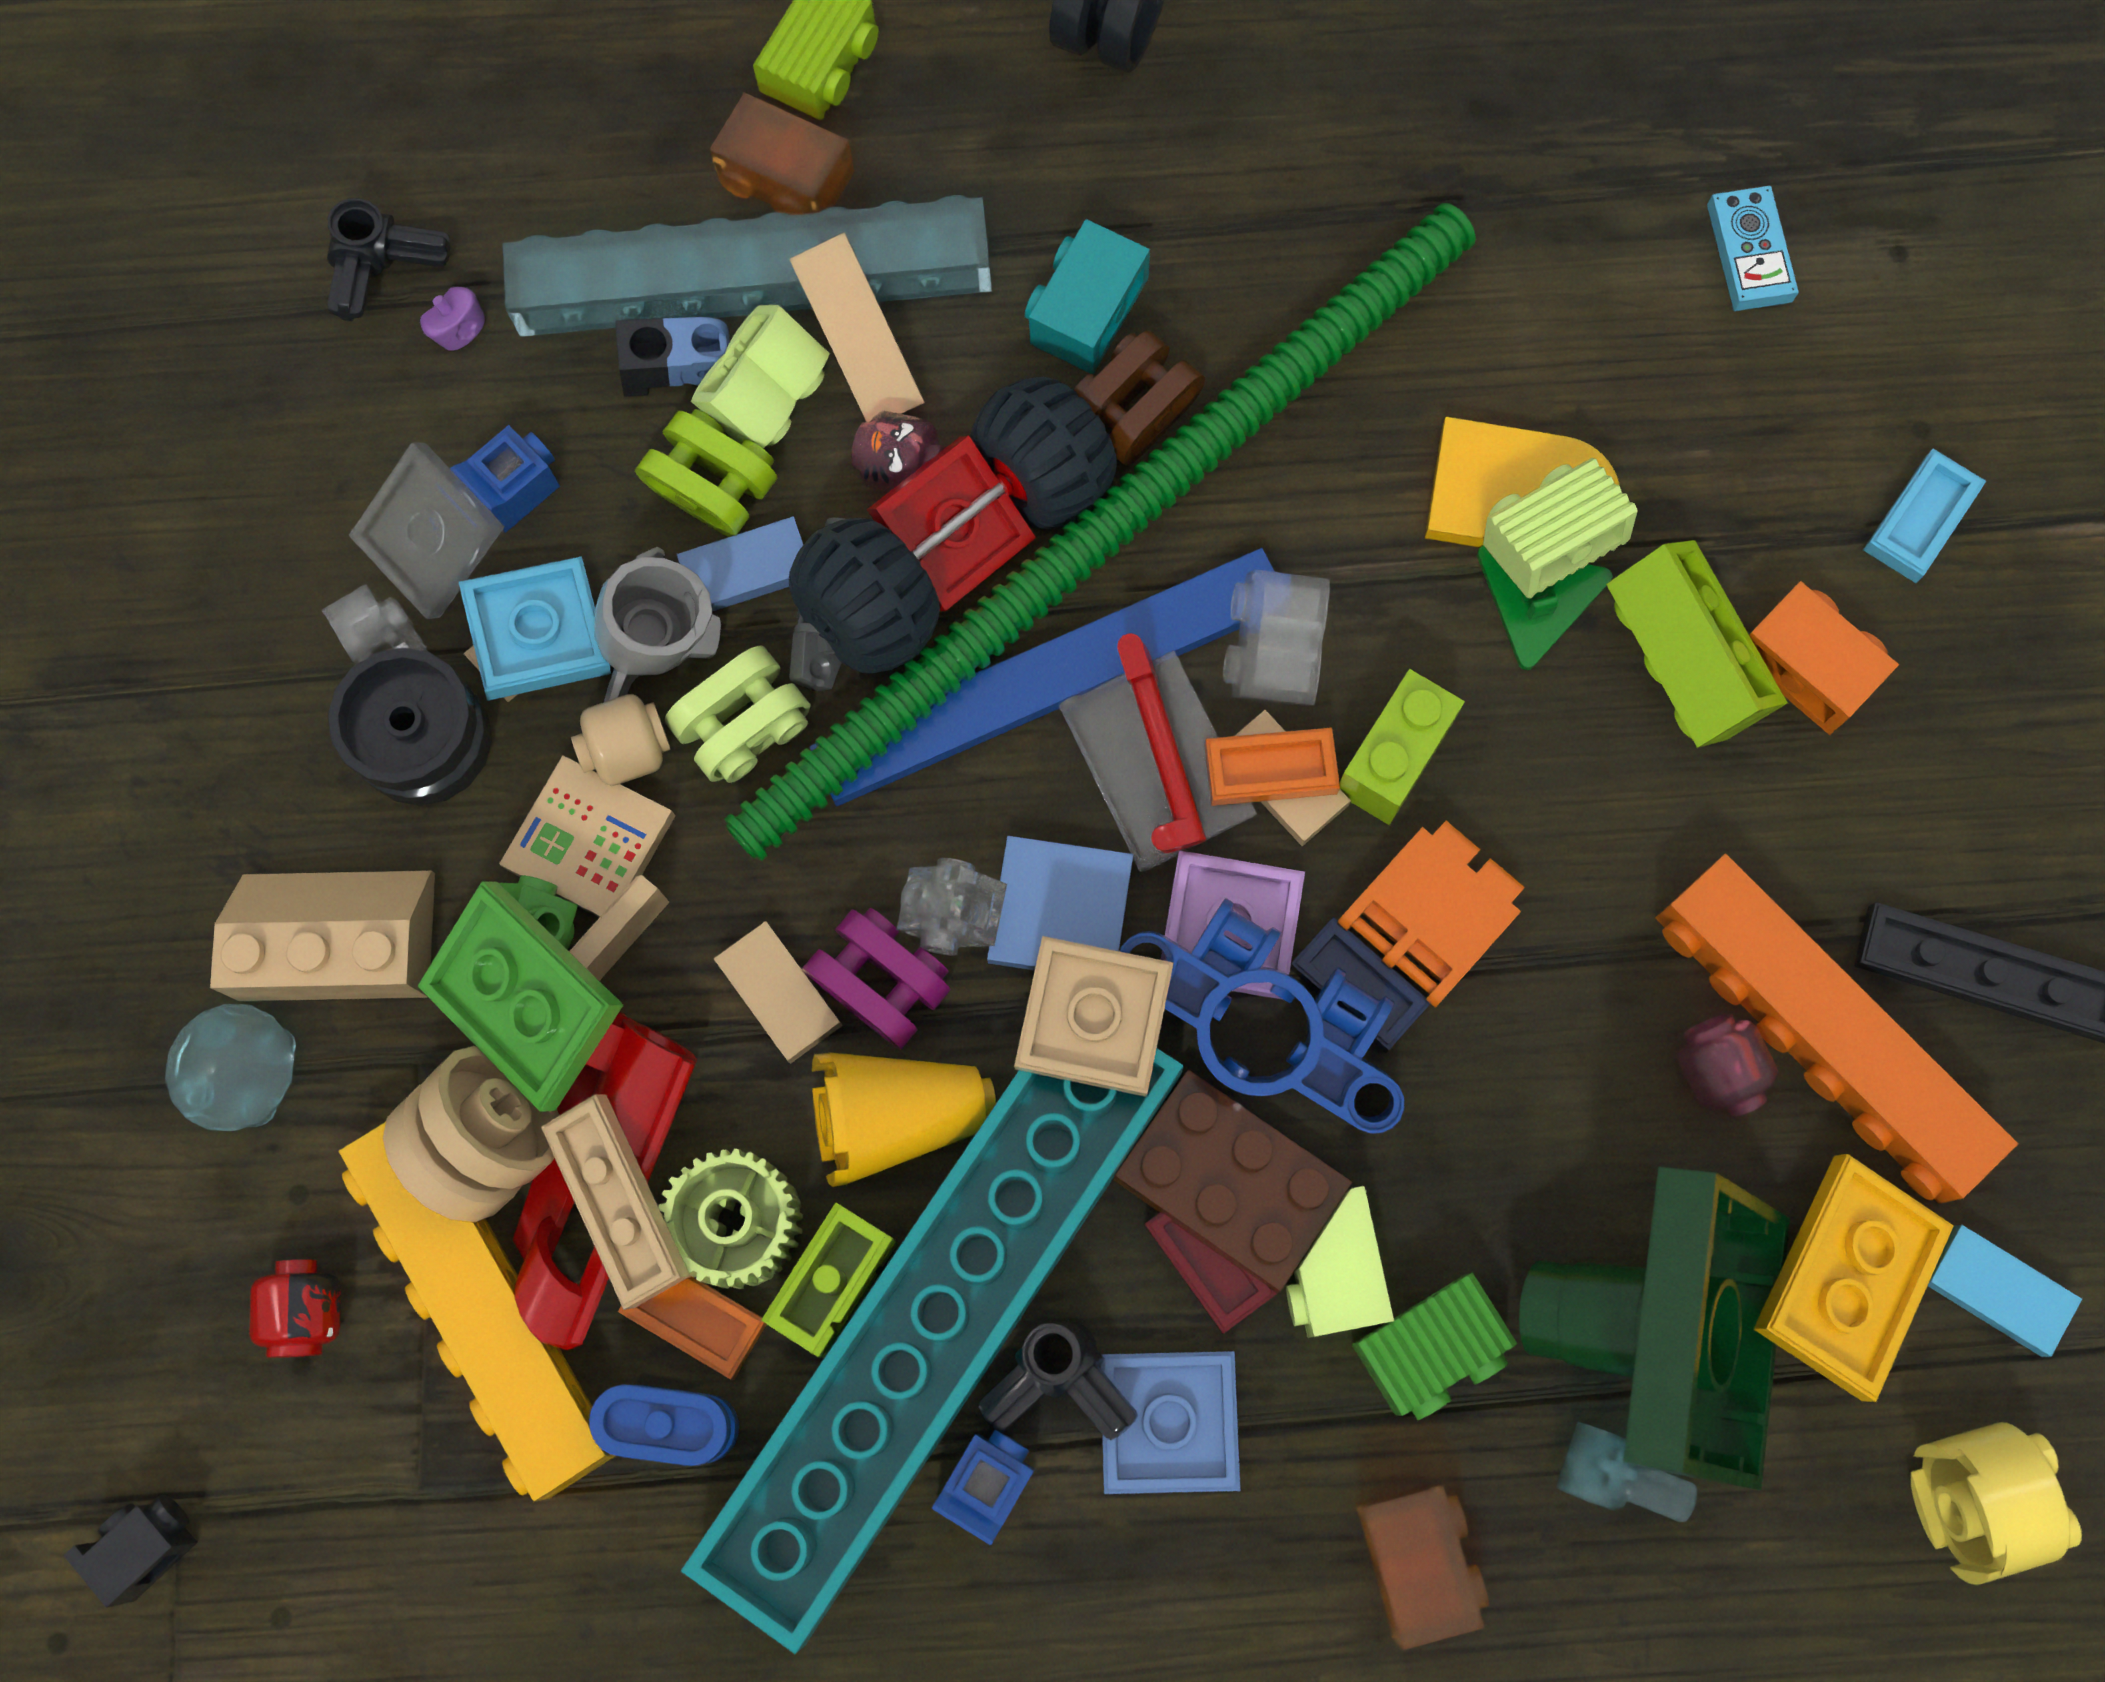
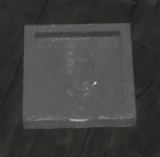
M411 443L349 536L426 619H434L442 616L459 592V582L469 578L505 526L426 443Z

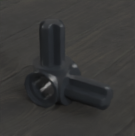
M348 198L338 202L331 209L327 217L331 236L327 260L334 267L327 304L328 311L344 321H353L354 318H361L364 315L371 277L379 275L383 269H389L392 260L435 267L445 266L450 256L449 235L441 231L395 225L393 215L380 213L378 207L373 203L361 198ZM358 235H368L367 238L362 240H350Z
M1070 1320L1041 1324L1033 1329L1025 1339L1024 1345L1015 1353L1018 1365L985 1395L978 1405L984 1419L999 1432L1008 1431L1045 1394L1054 1399L1057 1397L1062 1399L1069 1394L1105 1438L1109 1440H1114L1121 1436L1132 1426L1138 1417L1137 1411L1099 1368L1105 1358L1097 1350L1096 1340L1090 1330L1081 1323ZM1056 1334L1065 1337L1072 1347V1361L1065 1371L1058 1370L1053 1366L1048 1357L1049 1342Z

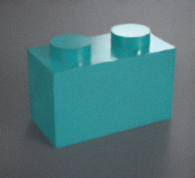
M1085 219L1075 238L1067 236L1061 243L1053 262V269L1056 271L1047 286L1039 284L1027 303L1025 318L1029 319L1030 344L1088 373L1094 374L1149 278L1150 249Z

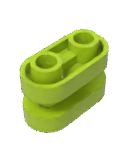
M694 409L691 414L677 411L663 430L665 438L674 446L671 453L667 456L657 450L649 449L635 468V473L650 489L675 506L725 536H736L750 517L747 510L738 501L744 493L757 499L765 497L777 480V475L771 468L774 459L766 450L750 440L745 439L739 444L723 434V427L714 418L701 410ZM693 463H697L723 479L719 486L691 471L690 468Z

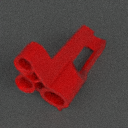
M619 1011L557 1107L559 1116L595 1094L607 1095L648 1184L698 1059L674 1040L634 1021ZM554 1158L550 1165L532 1180L513 1237V1242L524 1260L515 1282V1302L522 1320L540 1342L570 1350L583 1344L609 1276L595 1246L579 1285L569 1280L559 1271L552 1260L553 1253L575 1202Z

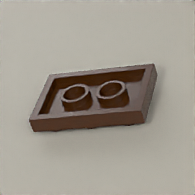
M1189 1069L1113 1179L1152 1208L1170 1217L1172 1222L1241 1270L1244 1269L1263 1282L1277 1294L1281 1292L1352 1184V1181Z

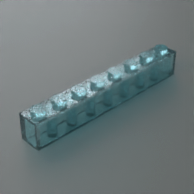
M952 195L941 198L937 202L916 204L890 201L883 203L879 207L854 210L844 207H829L819 213L791 216L786 213L774 212L765 214L759 219L739 221L712 218L697 225L671 227L665 224H651L643 227L641 230L613 233L607 230L596 229L587 231L581 236L551 238L544 235L529 236L519 242L503 243L505 309L520 336L614 328L615 320L719 318L750 315L759 305H779L785 311L812 309L789 259L844 232L878 302L990 292L992 289L983 197L968 199L964 196Z

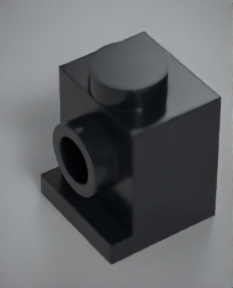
M160 1494L150 1504L137 1506L129 1504L121 1508L100 1526L98 1534L102 1538L98 1542L74 1545L63 1556L104 1606L108 1608L135 1602L198 1542L185 1528L189 1524V1519L184 1510L172 1498Z

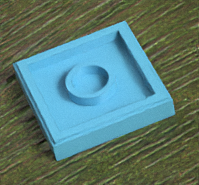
M582 557L459 582L487 701L611 674L610 664L602 657L594 637L595 606Z

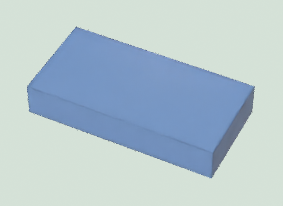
M793 516L679 553L677 557L679 563L697 574L710 593L713 612L789 587V571L798 551L803 546V542Z

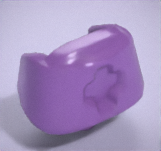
M451 287L444 296H436L433 299L435 306L425 312L420 318L424 334L446 350H457L469 344L479 334L485 323V315L475 293L466 287Z

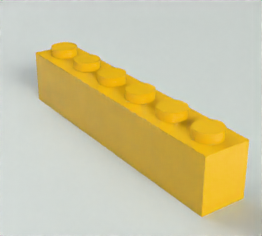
M385 1122L339 1150L341 1157L348 1167L342 1173L345 1186L359 1205L364 1206L368 1204L379 1223V1226L373 1229V1234L383 1253L391 1262L395 1263L399 1260L411 1281L405 1286V1292L410 1303L424 1320L432 1318L443 1338L442 1341L437 1343V1349L444 1364L455 1377L458 1378L463 1375L476 1397L469 1402L476 1422L488 1436L496 1433L508 1455L502 1461V1465L510 1483L520 1495L524 1496L529 1493L533 1502L550 1499L614 1458L615 1455L605 1452L594 1441L589 1426L592 1405L561 1350L558 1347L540 1342L522 1320L515 1302V1282L518 1275L486 1218L476 1222L452 1220L426 1208L408 1192L388 1162L383 1141Z

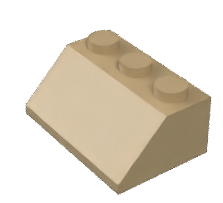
M433 871L243 874L215 922L210 988L237 1001L427 998L428 996L418 987V984L431 965L435 873Z

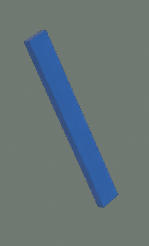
M1263 548L1246 554L977 672L971 681L962 679L960 681L961 689L957 693L947 692L945 694L947 702L940 707L935 704L930 707L932 715L927 719L917 718L915 720L917 728L911 732L906 729L901 732L902 741L896 745L891 742L886 745L888 753L883 757L873 756L871 758L873 766L868 770L858 769L856 771L858 779L853 783L847 780L841 784L843 792L838 796L831 793L832 799L836 807L1127 679L1117 649L1119 639L1125 634L1132 633L1140 637L1149 650L1155 667L1288 608L1289 599ZM815 743L809 747L813 751L817 746Z

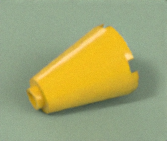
M831 1052L814 1054L812 1072L825 1070V1087L812 1088L821 1159L822 1162L835 1160L838 1170L826 1176L828 1183L832 1187L847 1185L976 1135L996 1105L991 1079H981L980 1073L975 1066Z

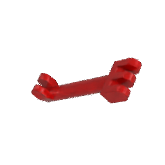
M1128 633L1119 639L1117 649L1127 681L1132 686L1174 820L1173 822L1156 827L1152 832L1151 840L1158 850L1170 854L1202 843L1207 839L1157 684L1159 680L1150 652L1139 636Z

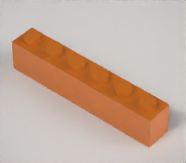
M1726 853L1655 917L1664 927L1662 933L1666 941L1681 955L1687 958L1693 956L1711 974L1709 981L1715 991L1733 1005L1741 1004L1759 1022L1756 1028L1761 1037L1775 1050L1781 1053L1788 1052L1806 1070L1804 1077L1811 1088L1828 1101L1834 1102L1836 1100L1855 1119L1852 1122V1126L1857 1134L1873 1148L1880 1151L1885 1149L1904 1168L1901 1171L1904 1181L1927 1200L1934 1199L1938 1204L1963 1199L2018 1145Z

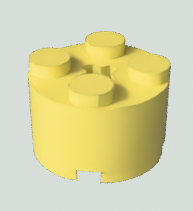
M1998 1422L1923 1444L1916 1449L1913 1457H1923L1922 1469L1911 1472V1489L1919 1518L1935 1549L1948 1546L1956 1559L1961 1563L1951 1566L1950 1569L1962 1580L1973 1585L1987 1583L2058 1561L2065 1555L2067 1549L2080 1544L2082 1540L2080 1524L2071 1509L2066 1506L2061 1487L2055 1476L2058 1471L2056 1453L2043 1435L2035 1433L2027 1436L2019 1428L2009 1423Z

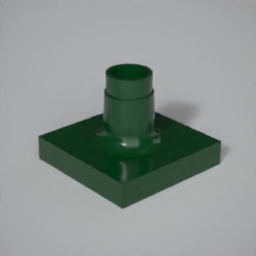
M1658 1167L1647 1267L1577 1262L1573 1265L1544 1260L1536 1261L1527 1274L1521 1294L1519 1329L1522 1345L1525 1351L1532 1356L1563 1360L1568 1365L1633 1378L1623 1462L1701 1480L1762 1490L1777 1344L1754 1330V1327L1786 1260L1790 1218L1718 1173Z

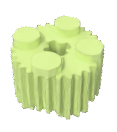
M735 1148L732 1153L727 1150H721L719 1157L710 1152L707 1153L705 1162L696 1158L693 1160L694 1168L690 1170L683 1167L681 1169L683 1175L679 1178L671 1177L669 1179L673 1187L671 1190H663L662 1195L667 1198V1201L664 1204H659L658 1208L664 1212L665 1223L690 1276L697 1278V1281L727 1289L729 1287L743 1289L744 1284L756 1286L772 1279L776 1271L780 1272L783 1269L780 1262L783 1259L791 1260L792 1256L788 1252L789 1249L797 1248L799 1245L794 1240V1236L802 1234V1228L796 1226V1222L803 1219V1214L800 1213L801 1203L794 1186L786 1182L788 1178L763 1158L761 1159L751 1152L745 1154L740 1149ZM739 1202L742 1204L740 1214L745 1217L744 1224L739 1231L733 1230L732 1236L725 1237L727 1227L718 1222L719 1215L724 1208L733 1211L735 1203Z

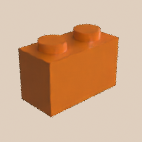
M1802 581L1749 634L1784 697L1829 735L1848 720L1899 666L1888 655L1885 645L1877 637L1868 632L1859 631L1839 614L1837 605L1830 597L1818 590H1811Z

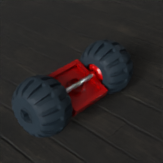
M1047 377L1020 379L999 389L992 394L979 411L970 436L957 438L867 509L873 520L865 518L840 520L817 530L809 537L798 551L789 571L788 584L790 593L800 615L806 623H810L820 633L818 636L828 642L835 652L833 655L846 666L856 671L876 673L892 670L913 659L932 637L938 621L939 611H947L1036 539L1028 525L1038 529L1064 527L1069 522H1077V515L1083 510L1092 511L1094 501L1097 498L1104 499L1106 490L1111 487L1115 476L1116 454L1111 438L1106 433V428L1099 416L1095 415L1091 410L1092 407L1082 397H1079L1077 392L1055 379Z

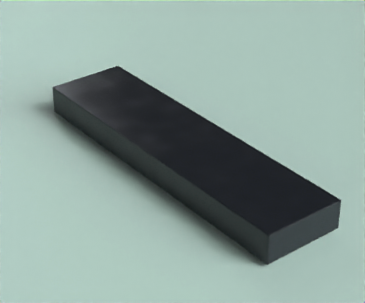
M1875 902L1868 906L1854 967L2105 1043V971Z

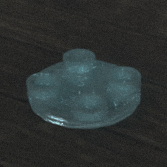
M223 1004L199 1013L180 1030L168 1052L165 1080L171 1101L187 1120L208 1130L237 1131L248 1126L259 1127L265 1125L273 1118L276 1108L280 1105L292 1083L296 1047L294 1036L289 1030L283 1028L272 1015L251 1005Z

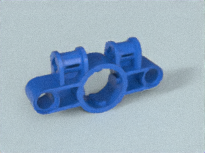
M1227 898L1223 900L1191 952L1165 935L1154 931H1141L1131 936L1121 946L1120 952L1130 954L1136 945L1153 943L1163 950L1166 961L1173 962L1164 1009L1197 1028L1198 1047L1204 1063L1210 1072L1227 1087L1253 1096L1275 1095L1293 1088L1346 1122L1368 1133L1385 1132L1393 1128L1401 1119L1404 1111V1096L1399 1085L1385 1071L1363 1058L1389 1016L1394 1005L1393 1000L1386 996L1378 1000L1346 980V971L1339 967L1332 972L1314 1000L1307 989L1291 975L1278 969L1262 967L1281 935V931L1274 927L1266 931L1234 911V903ZM1226 930L1230 931L1251 944L1252 947L1250 949L1243 947L1224 935V932ZM1269 982L1273 984L1269 990L1273 994L1289 1003L1295 997L1301 1002L1307 1016L1308 1037L1305 1043L1298 1041L1288 1055L1286 1062L1291 1065L1287 1069L1272 1076L1250 1077L1248 1076L1250 1073L1249 1069L1232 1057L1227 1056L1225 1061L1218 1057L1210 1039V1022L1212 1017L1218 1021L1223 1017L1232 1001V997L1227 995L1230 991L1247 983ZM1339 1000L1345 1002L1363 1013V1017L1355 1016L1337 1005V1002ZM1369 1083L1384 1085L1389 1091L1390 1101L1387 1108L1377 1116L1367 1117L1359 1114L1354 1107V1099L1358 1090Z

